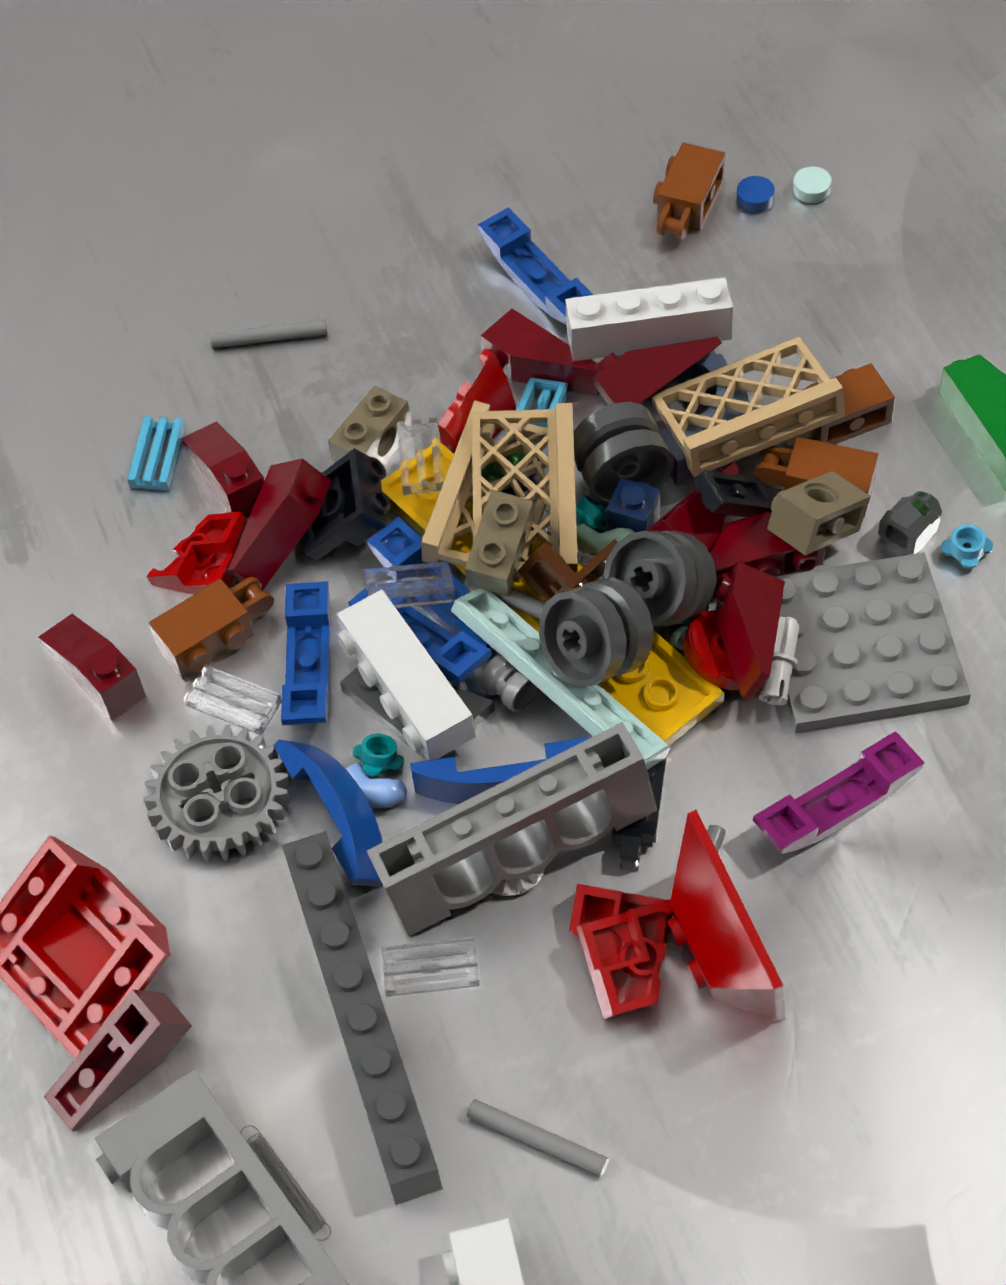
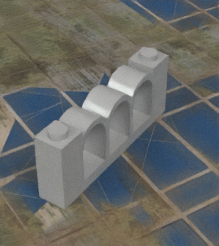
M621 722L367 850V853L409 936L450 916L449 910L466 907L486 897L498 886L501 879L513 880L533 874L554 859L559 850H575L590 845L605 836L613 827L618 831L657 811L644 758L625 725Z
M195 1069L185 1074L94 1138L103 1152L95 1160L111 1184L121 1179L128 1191L133 1192L135 1200L145 1216L154 1225L167 1229V1242L182 1271L193 1281L204 1285H231L237 1277L288 1241L312 1274L299 1285H349ZM213 1135L233 1165L186 1199L175 1204L162 1205L151 1201L150 1187L154 1178L168 1165ZM250 1187L272 1219L219 1257L211 1260H199L190 1257L186 1253L191 1231L205 1218Z

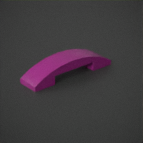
M895 731L861 751L859 760L855 764L796 799L790 794L754 815L752 821L781 854L804 848L841 830L878 806L913 778L924 767L925 762Z

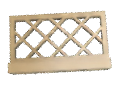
M800 336L651 395L653 406L685 455L687 467L693 477H697L704 470H714L845 417L842 385L836 377L833 379L829 378ZM795 353L801 358L798 367L779 363L782 358ZM752 370L765 372L761 382L743 379L742 377L745 373ZM774 374L792 378L789 387L769 383ZM801 380L818 383V385L805 390L797 389ZM715 385L728 387L723 397L706 394L705 391L707 388ZM736 389L754 392L755 394L751 402L732 399ZM763 395L783 398L768 405H760ZM677 400L690 402L686 412L669 409L667 404ZM698 405L717 407L713 418L694 414ZM726 409L745 413L728 421L722 420ZM688 425L707 428L688 437L685 435Z
M474 401L421 541L422 561L439 565L440 560L463 567L466 566L470 552L462 553L452 550L451 547L455 538L469 532L473 535V520L466 510L467 503L473 501L471 412L490 411L489 404ZM529 423L520 433L527 436L526 438L531 443L536 444L548 434V429ZM480 424L481 437L494 447L495 443L492 440L495 428L505 429L499 424ZM517 441L504 447L499 453L507 457L520 450H523L525 455L530 451ZM481 447L482 459L486 455V451ZM535 457L530 462L531 465L526 466L521 472L526 477L536 473L542 481L547 476L543 470L547 466ZM494 458L487 464L489 465L493 462H497L505 476L509 473V471L506 468H504ZM504 477L491 482L490 484L494 487ZM515 477L509 484L517 497L525 498L526 496L517 483L518 479ZM549 485L543 490L548 496H550ZM482 487L483 497L488 493V491ZM536 497L533 500V503L537 502L534 509L533 522L538 526L546 504ZM463 518L466 524L459 526ZM533 542L523 551L526 556H529ZM516 574L514 582L519 583L522 575Z
M556 403V409L471 412L474 539L482 518V509L486 506L491 489L501 492L516 477L531 491L524 499L533 501L538 497L550 507V514L538 526L533 522L532 532L528 536L524 550L539 537L544 542H547L556 553L561 555L571 569L577 573L573 403ZM548 422V434L536 446L520 433L529 423ZM480 424H499L508 433L492 447L481 437ZM514 438L530 451L516 466L499 453ZM547 445L549 457L542 452ZM481 447L487 452V454L482 459ZM535 457L549 468V474L537 486L521 472ZM493 458L509 471L494 487L481 476V470ZM548 485L550 497L543 492ZM482 487L488 491V493L483 498ZM549 525L551 527V537L544 532ZM524 553L522 554V562H520L518 570L529 559Z

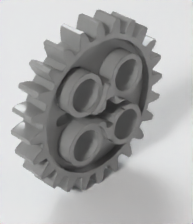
M210 725L207 727L206 737L200 738L192 730L190 731V743L184 744L182 741L175 739L174 744L177 751L174 754L167 751L160 752L164 766L151 765L150 769L154 779L145 781L144 785L149 795L144 797L143 800L149 811L147 816L151 826L155 827L160 840L167 839L172 851H176L183 846L186 857L190 859L199 849L205 862H209L214 851H219L223 861H227L229 849L236 848L244 856L246 855L245 843L251 841L254 845L261 847L262 842L259 834L262 831L272 835L276 833L271 819H285V813L281 805L290 804L291 801L288 790H286L291 787L288 774L286 773L287 769L282 759L278 757L274 745L266 747L264 737L261 734L251 740L248 728L244 727L237 736H233L230 725H226L222 734L216 735L213 727ZM229 764H238L234 768L224 769ZM196 780L190 786H182L187 781ZM244 799H254L252 802L248 804H239V802H241ZM202 816H212L207 821L196 822Z

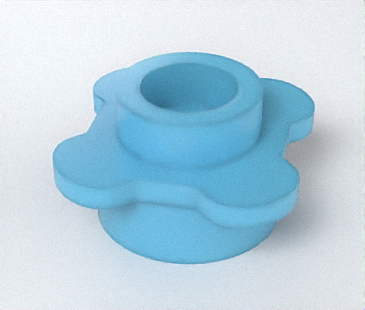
M971 524L958 526L953 531L951 539L944 540L941 546L944 555L955 557L961 562L962 567L967 569L977 567L979 559L984 554L991 553L993 549L992 541L986 538L983 530Z

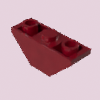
M765 512L727 523L710 551V555L714 560L717 581L722 574L728 576L738 561L776 577L795 572L811 571L815 567L823 565L825 547L807 555L802 554L767 529L772 513Z

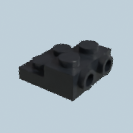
M355 448L322 472L323 475L331 480L318 516L303 535L305 555L317 561L345 540L359 546L387 526L385 513L390 510L391 504L388 497L382 492L381 480L386 477V470L378 459L370 457Z

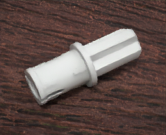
M779 617L770 677L763 684L759 693V699L763 702L767 701L769 696L767 704L785 705L788 701L787 696L792 669H795L798 664L794 654L799 624L796 619L791 617Z

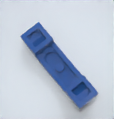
M509 207L478 224V231L511 279L537 306L556 320L567 324L565 299L593 295L577 277L570 281L531 241V230Z
M399 516L367 541L368 547L396 582L446 630L455 636L460 631H463L487 648L491 647L451 612L454 601L471 591L440 562L439 565H434L422 561L421 541L423 538Z
M380 577L348 602L350 607L382 589L448 681L462 682L492 656L489 648L463 631H460L455 636L409 605L406 594Z
M328 581L286 584L285 685H282L281 722L282 725L326 723L331 685Z
M589 737L544 743L546 759L462 772H457L455 757L410 763L415 793L442 802L460 804L584 742Z
M279 739L274 744V747L292 779L311 781L343 836L332 847V850L351 884L382 887L383 884L367 853V850L383 843L382 836L372 808L357 782L335 758L320 748L310 744Z

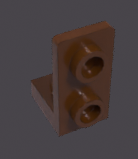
M615 539L610 542L577 573L571 569L561 555L556 553L545 542L529 557L518 572L548 601L556 593L582 587L584 584L589 583L586 578L591 574L596 580L604 574L606 559L618 542Z

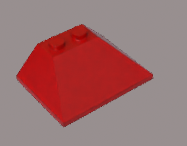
M697 810L687 813L670 899L674 918L668 920L667 924L678 947L687 944L694 960L688 962L687 966L698 989L707 986L714 1000L775 1022L786 1018L784 985Z
M54 836L47 837L0 901V978L74 1058L78 1056L131 990L144 991L170 956L166 927L107 868Z

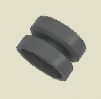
M633 402L611 404L596 410L586 417L573 431L574 463L577 470L582 473L583 482L590 497L600 505L608 506L620 478L633 482H644L651 487L659 489L671 475L674 467L673 454L666 440L660 435L659 427L652 413L642 404Z
M641 531L628 534L613 547L606 559L603 579L613 577L624 581L640 594L650 612L653 627L691 623L701 613L706 611L713 599L717 582L714 560L706 546L693 535L679 531Z
M612 577L599 579L584 584L582 587L556 593L546 602L540 615L539 637L543 653L552 670L567 683L577 687H587L605 682L613 676H621L634 671L645 663L652 649L653 625L650 612L640 594L628 583Z

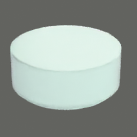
M805 167L794 176L793 192L803 202H821L830 195L832 178L826 170L820 167Z

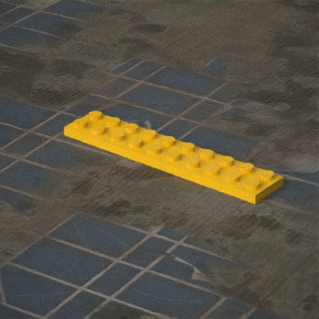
M439 440L381 481L382 492L388 497L391 508L422 536H424L454 456ZM472 501L467 503L466 510L473 520ZM463 518L459 526L466 524ZM471 532L455 538L451 549L462 553L470 552L474 542ZM539 537L534 540L528 557L545 543ZM453 564L466 576L465 567ZM578 564V571H579V570L582 569L583 567ZM592 575L586 578L589 583L596 581ZM521 576L519 583L513 582L512 588L540 601L547 602L523 576ZM507 605L539 633L540 619ZM654 630L652 649L645 663L634 671L621 676H613L609 680L598 684L669 746L724 702V692L718 686L703 679L691 667L688 660Z

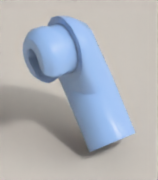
M360 763L352 764L346 768L363 791L371 808H389L405 800L407 790L402 781L389 778L371 779L369 775L363 772V766Z

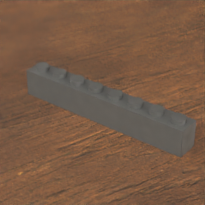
M324 831L282 845L284 855L395 1205L441 1190L443 1187L438 1167L327 833Z

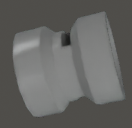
M500 654L496 655L487 664L479 680V686L490 695H499L502 704L514 713L524 709L539 690L537 686Z

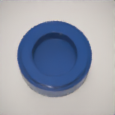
M762 176L744 178L737 186L736 200L738 205L743 210L754 213L769 209L774 202V185L769 179Z

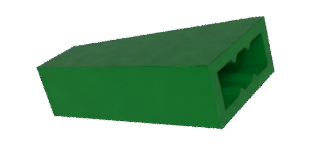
M980 354L965 360H956L950 365L943 367L939 394L1006 491V375Z

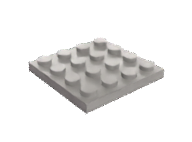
M925 552L776 576V578L785 581L780 616L794 618L799 624L794 654L798 664L795 669H792L787 696V704L795 733L969 704L970 690Z

